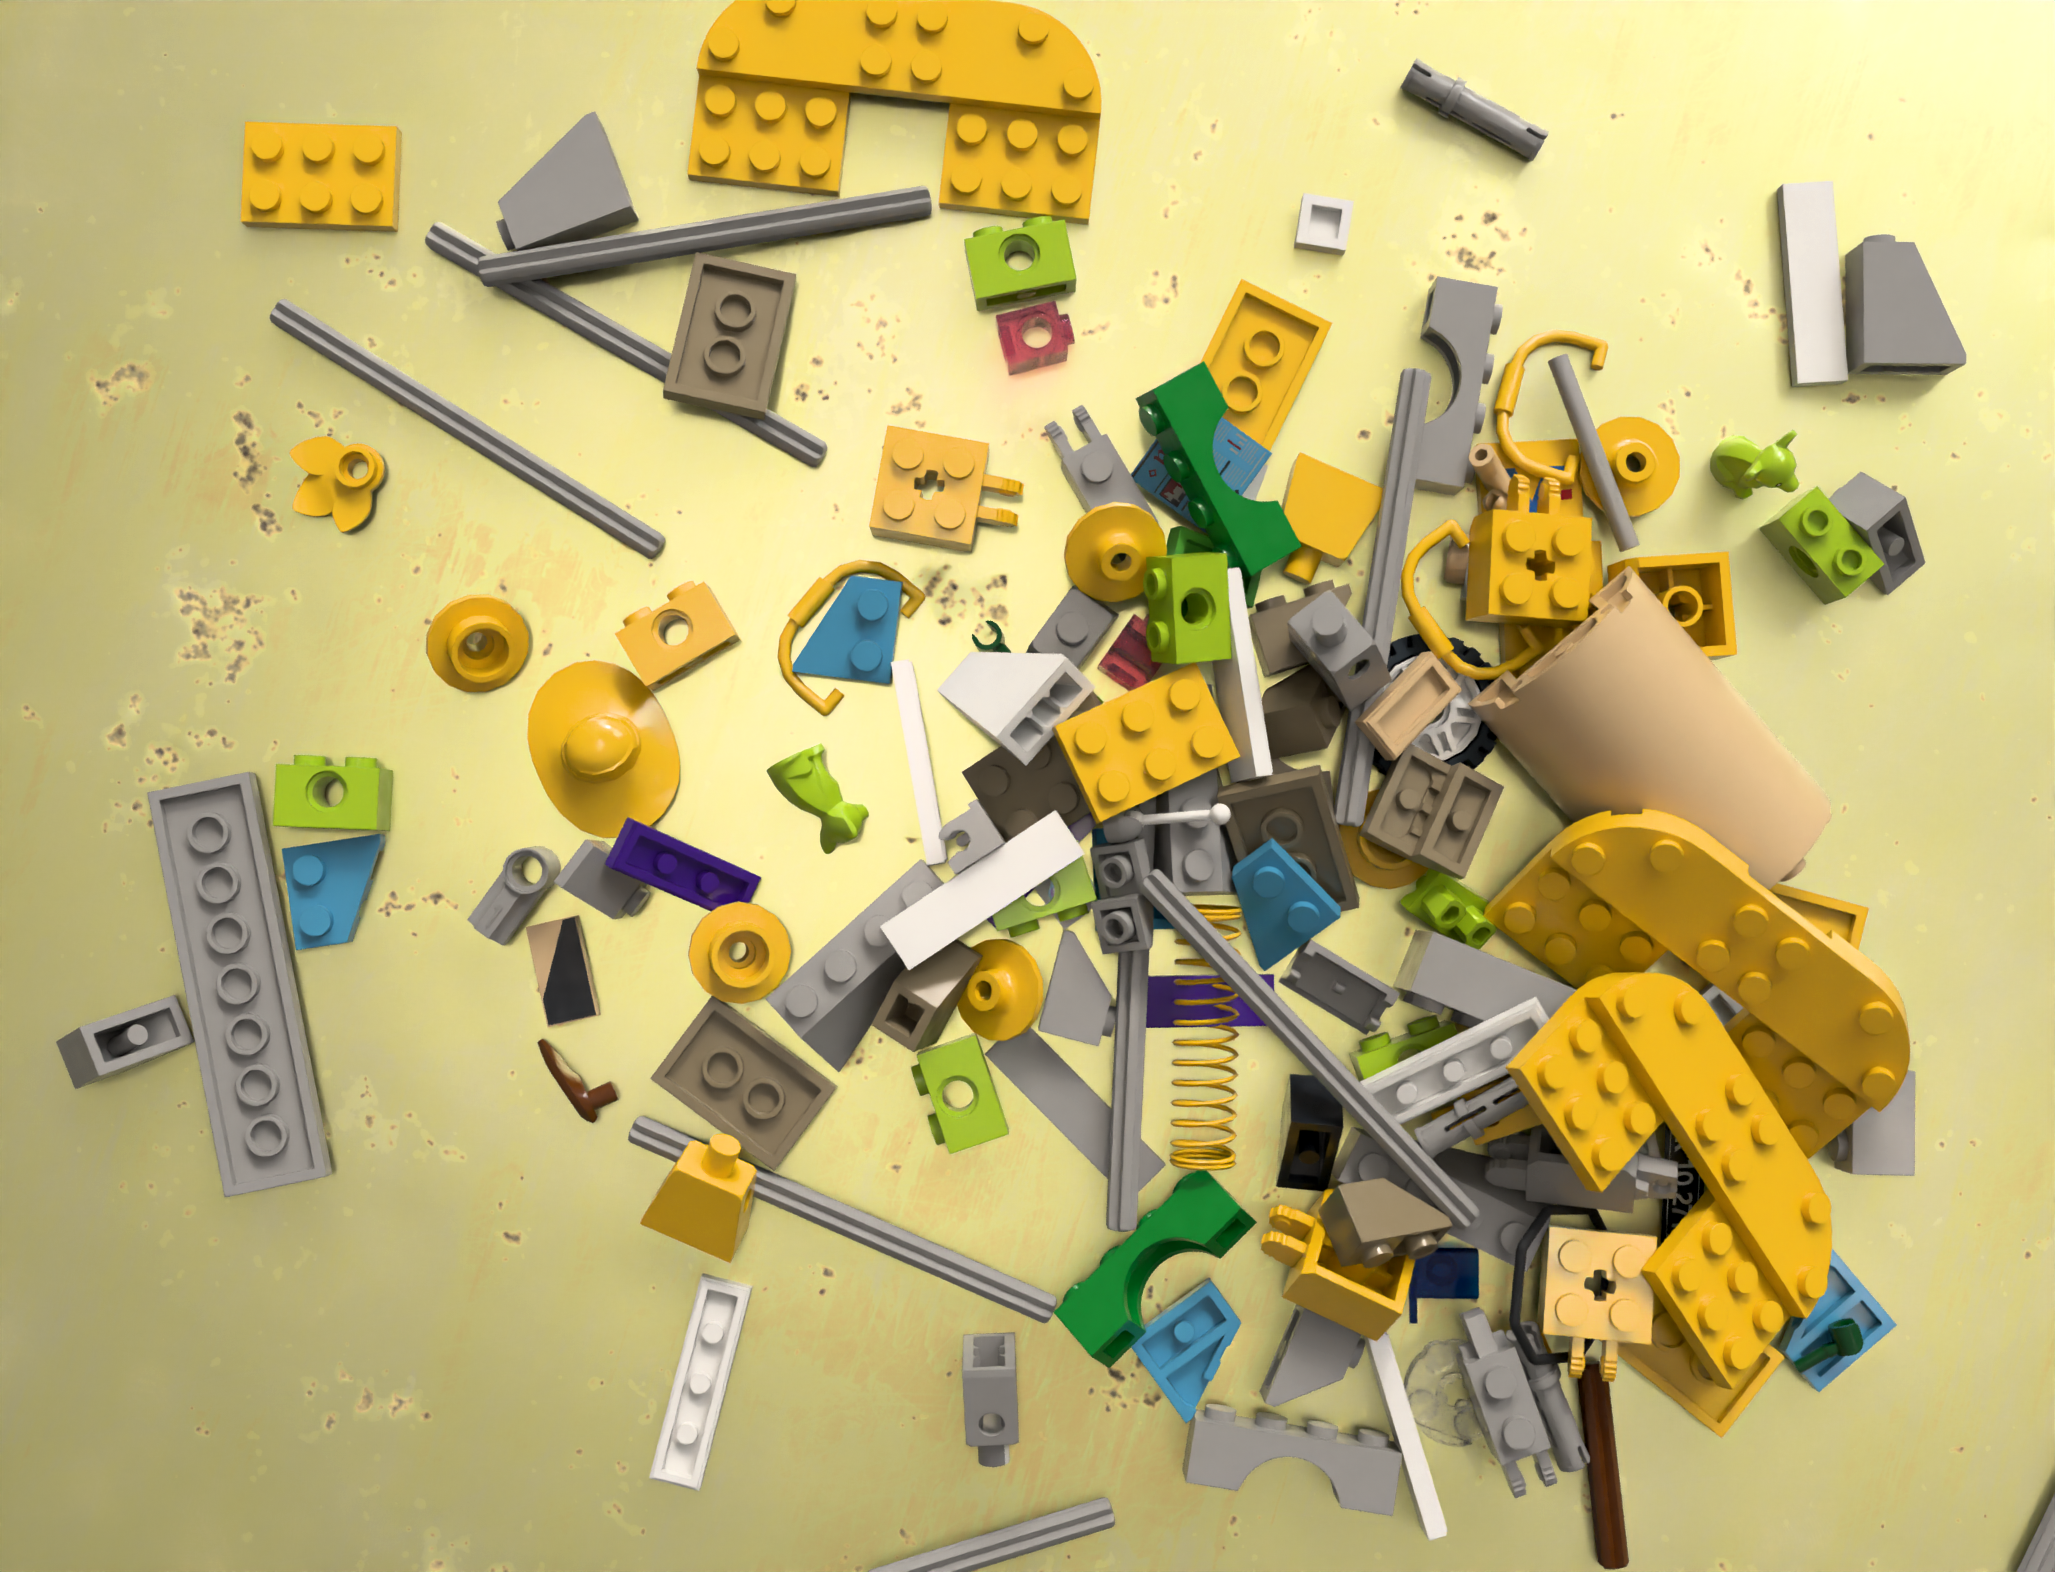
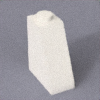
M970 652L937 691L969 721L1027 766L1054 735L1052 728L1066 721L1096 687L1062 654Z

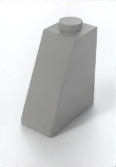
M595 111L586 114L498 201L504 219L496 221V224L507 250L515 248L519 251L587 240L639 220L605 129Z
M1889 234L1872 235L1864 238L1862 243L1845 255L1846 357L1848 374L1947 375L1966 364V352L1915 242H1895V236Z

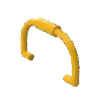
M1551 330L1532 336L1517 349L1511 363L1505 365L1493 412L1497 415L1496 434L1502 450L1518 468L1539 478H1556V480L1560 481V484L1571 485L1575 480L1580 458L1575 455H1568L1564 471L1541 465L1525 457L1513 443L1509 432V417L1513 416L1525 371L1523 365L1528 355L1538 347L1555 342L1572 344L1593 350L1594 354L1590 367L1594 370H1602L1608 351V343L1577 332Z
M1448 520L1425 536L1407 556L1401 572V592L1410 613L1408 619L1436 658H1442L1455 672L1475 680H1496L1506 670L1513 673L1543 652L1544 644L1529 624L1519 631L1529 646L1509 661L1496 667L1473 666L1463 662L1452 651L1454 646L1426 607L1420 606L1414 593V573L1418 562L1432 547L1449 535L1459 549L1470 542L1455 520Z
M857 560L838 566L823 579L819 577L787 615L789 620L779 638L777 657L783 678L800 698L823 716L829 715L845 695L834 688L828 697L823 700L809 689L795 672H792L793 665L790 658L792 639L799 626L803 628L835 590L833 586L846 576L860 572L878 574L887 580L903 582L902 591L910 598L900 609V612L909 619L925 600V594L900 572L881 562Z

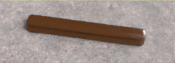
M1585 1361V1369L1582 1372L1581 1379H1577L1584 1442L1590 1455L1587 1469L1597 1559L1604 1569H1621L1627 1567L1629 1557L1609 1382L1602 1381L1599 1372V1361Z

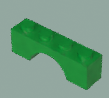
M1204 361L1135 398L1140 407L1138 413L1143 427L1151 436L1156 437L1165 454L1163 462L1168 474L1174 481L1180 482L1189 499L1188 510L1192 519L1200 528L1205 529L1214 546L1212 553H1227L1228 569L1240 568L1242 578L1250 577L1302 547L1278 500L1261 502L1247 499L1233 491L1220 476L1213 456V438L1220 419L1229 407Z
M1197 1170L1195 1173H1190L1176 1184L1173 1195L1165 1203L1141 1218L1137 1224L1136 1231L1122 1245L1113 1247L1102 1257L1100 1267L1084 1282L1075 1284L1067 1291L1063 1298V1303L1054 1313L1092 1358L1110 1368L1146 1333L1141 1313L1142 1294L1149 1277L1161 1263L1174 1255L1193 1251L1207 1253L1221 1259L1257 1222L1208 1171Z

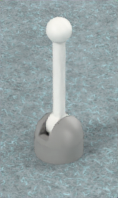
M1216 804L1211 810L1144 815L1139 807L1134 806L1104 820L1103 829L1108 843H1123L1134 840L1141 834L1144 825L1207 820L1223 825L1229 821L1231 812L1226 805Z

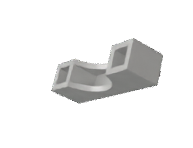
M1437 276L1428 290L1420 338L1432 345L1445 359L1451 373L1452 393L1445 412L1435 420L1424 423L1414 489L1455 496L1464 488L1465 483L1471 484L1473 481L1475 470L1469 461L1473 433L1480 434L1486 412V404L1478 403L1482 384L1489 383L1494 365V354L1487 353L1490 334H1497L1503 311V305L1495 303L1498 290L1496 286Z
M1206 1404L1205 1410L1196 1409L1197 1411L1190 1420L1182 1468L1186 1483L1238 1491L1251 1471L1262 1463L1280 1457H1295L1313 1463L1326 1473L1330 1478L1333 1493L1341 1508L1393 1516L1402 1452L1394 1441H1389L1390 1435L1387 1433L1364 1428L1359 1429L1358 1435L1338 1432V1426L1317 1420H1309L1307 1427L1287 1424L1286 1417L1269 1412H1258L1256 1419L1236 1416V1409L1220 1404Z

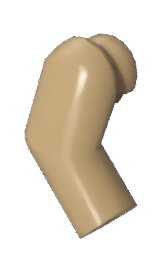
M1478 444L1470 451L1469 461L1484 487L1489 491L1483 498V506L1487 511L1492 509L1506 510L1507 491L1511 478L1492 446Z

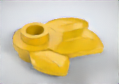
M328 436L305 440L290 450L289 454L294 462L309 474L304 479L292 504L294 511L312 517H324L332 514L337 528L342 533L358 527L366 520L372 509V492L382 483L385 474L383 459L376 450L365 444H351L345 447ZM359 462H366L368 467L366 475L360 479H355L352 472L354 466Z

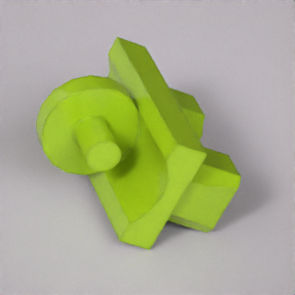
M1430 868L1426 876H1422L1417 880V889L1405 895L1400 901L1407 911L1446 937L1467 944L1477 950L1481 949L1497 930L1495 925L1483 917L1485 906L1489 903L1488 900L1458 879Z

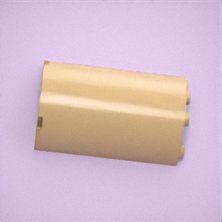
M1630 566L1589 600L1597 611L1516 679L1506 670L1468 703L1472 710L1573 823L1611 810L1612 815L1642 814L1643 809L1672 814L1696 825L1748 864L1749 876L1767 890L1771 889L1779 881L1784 882L1792 879L1802 871L1806 865L1803 857L1818 840L1825 825H1827L1832 817L1830 813V800L1825 792Z

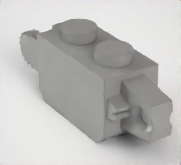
M1083 405L1073 409L1072 414L1077 428L1083 433L1088 444L1075 452L1067 441L1068 438L1061 426H1058L1055 421L1044 426L1051 443L1062 460V472L1086 513L1095 507L1113 502L1135 504L1149 512L1158 523L1157 518L1107 433L1101 435ZM1125 553L1117 554L1121 561L1126 558Z
M1543 1124L1532 1127L1530 1136L1511 1134L1488 1142V1155L1492 1156L1491 1159L1495 1160H1490L1489 1163H1486L1485 1180L1499 1188L1503 1186L1506 1189L1526 1191L1525 1201L1633 1213L1634 1200L1648 1198L1675 1199L1678 1162L1652 1157L1637 1151L1603 1192L1586 1190Z
M1479 1307L1460 1313L1459 1316L1468 1342L1458 1345L1460 1353L1456 1354L1457 1363L1486 1443L1492 1455L1501 1464L1514 1498L1524 1496L1527 1493L1525 1490V1480L1518 1469L1516 1461L1530 1455L1534 1459L1537 1475L1543 1481L1545 1487L1557 1484V1477L1547 1449L1552 1447L1515 1346L1507 1340L1503 1330L1492 1333L1486 1315Z

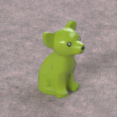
M1794 430L1787 432L1764 450L1760 449L1757 444L1748 440L1745 436L1732 435L1722 440L1713 451L1710 458V471L1723 487L1733 490L1736 498L1745 499L1753 495L1752 488L1758 489L1763 486L1779 488L1787 493L1793 492L1798 489L1800 483L1794 474L1797 467L1794 454L1787 447L1797 436V433Z
M820 743L777 762L768 768L766 772L777 790L791 804L821 819L820 844L824 853L830 854L835 850L837 843H845L858 836L862 828V821L869 817V813L863 804H851L843 801L838 782L822 763V754L825 748Z

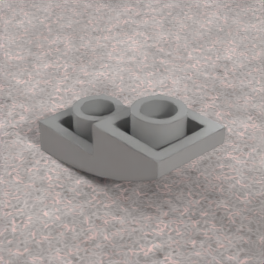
M1138 838L1123 843H1103L1090 848L1101 896L1100 900L1091 905L1102 954L1151 948L1153 944L1154 923L1153 904L1139 889L1140 882L1150 873L1145 839Z

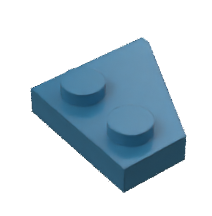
M850 576L793 663L792 672L890 684L892 678L891 662L894 661L903 582Z
M385 834L282 849L296 950L353 942L360 921L359 911L362 903L367 900L373 882L370 878L379 851H383L386 843Z
M1273 838L1233 866L1232 879L1259 965L1264 971L1340 918L1341 907Z
M1833 1249L1825 1294L1818 1299L1807 1319L1791 1317L1779 1346L1781 1352L1795 1367L1794 1361L1816 1350L1823 1344L1832 1342L1828 1329L1829 1324L1846 1318H1852L1858 1324L1864 1342L1863 1348L1859 1353L1851 1356L1836 1355L1801 1373L1808 1384L1818 1392L1897 1326Z
M1210 1278L1144 1325L1146 1333L1131 1347L1185 1423L1193 1418L1197 1411L1196 1406L1208 1382L1212 1381L1221 1364L1220 1359L1226 1347L1231 1344L1241 1325L1240 1319Z

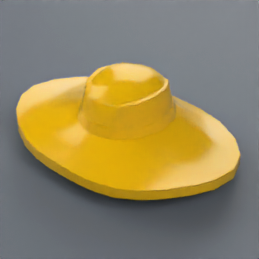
M592 660L576 662L555 672L537 691L528 713L527 740L538 777L546 794L560 814L579 830L600 838H617L627 817L650 827L659 820L675 797L679 784L680 759L675 737L662 707L643 681L632 672L616 664Z

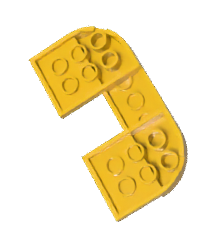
M735 0L715 20L703 41L696 67L699 80L687 172L689 179L692 181L840 197L851 93L854 92L950 103L938 202L939 208L1031 219L1050 216L1052 221L1065 219L1067 223L1089 225L1101 117L1100 83L1093 61L1080 40L1064 24L1043 11L1022 4L993 0Z
M1643 809L1642 814L1612 815L1611 810L1585 817L1573 823L1553 838L1485 906L1483 917L1577 989L1588 981L1608 973H1644L1669 950L1736 1001L1743 1009L1723 1027L1807 1160L1871 1107L1880 1113L1895 1097L1904 1082L1910 1062L1908 1022L1904 1003L1891 979L1873 961L1833 930H1830L1825 935L1749 876L1748 864L1708 833L1685 819L1650 809Z
M1642 972L1608 973L1596 977L1578 988L1505 1068L1588 1191L1603 1192L1659 1125L1665 1121L1708 1189L1640 1271L1718 1387L1733 1390L1790 1316L1807 1319L1818 1299L1825 1294L1832 1252L1831 1202L1799 1145L1717 1015L1700 993L1684 981L1666 974Z

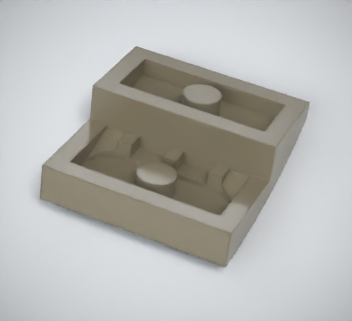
M1410 744L1396 760L1392 761L1359 835L1422 866L1460 880L1464 879L1504 786L1461 762L1451 766L1419 747Z

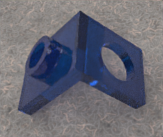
M1438 1248L1432 1254L1416 1259L1408 1289L1410 1324H1417V1298H1479V1253L1477 1248Z

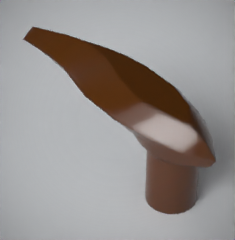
M544 1039L537 1042L549 1071L580 1117L594 1123L597 1119L595 1110L619 1100L611 1081L586 1091L580 1076L568 1067L559 1053Z

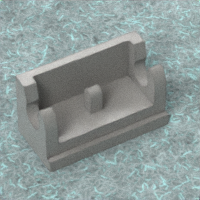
M978 799L967 804L970 809L948 822L939 833L940 840L945 839L948 841L954 839L958 833L966 832L957 838L956 843L961 847L969 843V846L963 851H958L948 861L955 875L960 874L1006 843Z
M1311 939L1297 949L1278 981L1366 1035L1369 1031L1375 1032L1380 1027L1381 1022L1379 1019L1387 1007L1393 1006L1400 995L1396 990Z

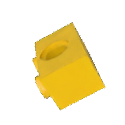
M689 581L676 587L667 594L668 603L654 611H651L649 607H644L632 613L622 621L625 628L615 633L643 683L653 691L741 640L713 591L704 581L698 585H695L693 581ZM676 619L685 620L688 625L686 639L678 645H668L664 640V629L667 624Z

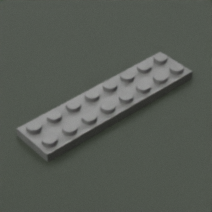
M245 772L147 792L224 1196L230 1197L327 1177L332 1174L255 773Z

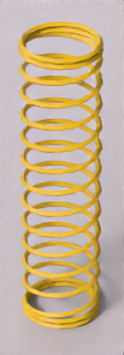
M1193 904L1214 928L1236 933L1223 936L1226 941L1236 939L1242 934L1235 927L1212 923L1241 918L1242 915L1240 913L1242 910L1239 907ZM1176 939L1174 941L1176 944L1190 945L1186 939ZM1176 959L1174 961L1175 964L1211 967L1205 959ZM1222 977L1194 980L1176 979L1174 981L1176 985L1225 982ZM1213 984L1211 986L1230 991L1234 995L1203 1000L1177 999L1173 1003L1175 1005L1217 1004L1235 1000L1238 994L1230 986ZM1218 1004L1214 1006L1235 1015L1208 1020H1174L1173 1023L1181 1026L1219 1024L1235 1020L1240 1014L1230 1006ZM1221 1024L1211 1027L1234 1034L1226 1038L1199 1041L1174 1040L1172 1042L1176 1046H1204L1234 1054L1233 1056L1216 1060H1173L1171 1062L1175 1066H1204L1221 1069L1233 1074V1076L1218 1080H1173L1171 1082L1174 1086L1181 1087L1205 1086L1216 1088L1233 1095L1214 1101L1173 1100L1171 1102L1173 1106L1211 1107L1232 1114L1231 1117L1207 1122L1184 1119L1172 1120L1170 1123L1175 1127H1211L1227 1131L1232 1135L1226 1139L1210 1142L1186 1139L1172 1140L1170 1144L1174 1147H1211L1220 1149H1182L1174 1151L1169 1155L1171 1157L1169 1161L1178 1168L1215 1171L1229 1169L1236 1164L1234 1161L1236 1159L1235 1152L1223 1146V1144L1231 1142L1237 1135L1234 1130L1222 1124L1233 1121L1237 1114L1233 1109L1220 1105L1231 1102L1238 1096L1234 1089L1221 1085L1233 1081L1238 1076L1234 1069L1221 1065L1233 1061L1239 1055L1235 1049L1221 1045V1043L1233 1041L1239 1036V1033L1229 1026ZM1193 1159H1213V1160H1193Z

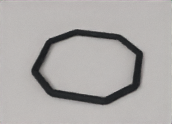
M1547 1205L1541 1209L1517 1245L1509 1323L1528 1362L1533 1365L1568 1363V1352L1536 1354L1520 1324L1527 1249L1551 1215H1589L1595 1229L1607 1230L1597 1209L1567 1205ZM1602 1274L1599 1296L1602 1295L1601 1290L1606 1291L1609 1281L1603 1278ZM1585 1338L1584 1355L1595 1339Z

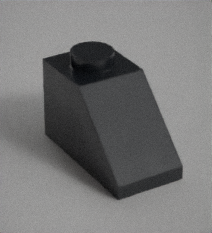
M1289 1075L1282 1107L1276 1187L1323 1192L1325 1189H1328L1343 1130V1107L1314 1075Z

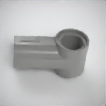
M532 846L513 851L506 858L503 871L467 920L474 926V929L488 939L502 946L506 945L544 892L555 884L553 881L560 874L561 868L558 857L552 850L544 846ZM528 856L536 858L542 867V876L536 884L527 881L522 873V865Z

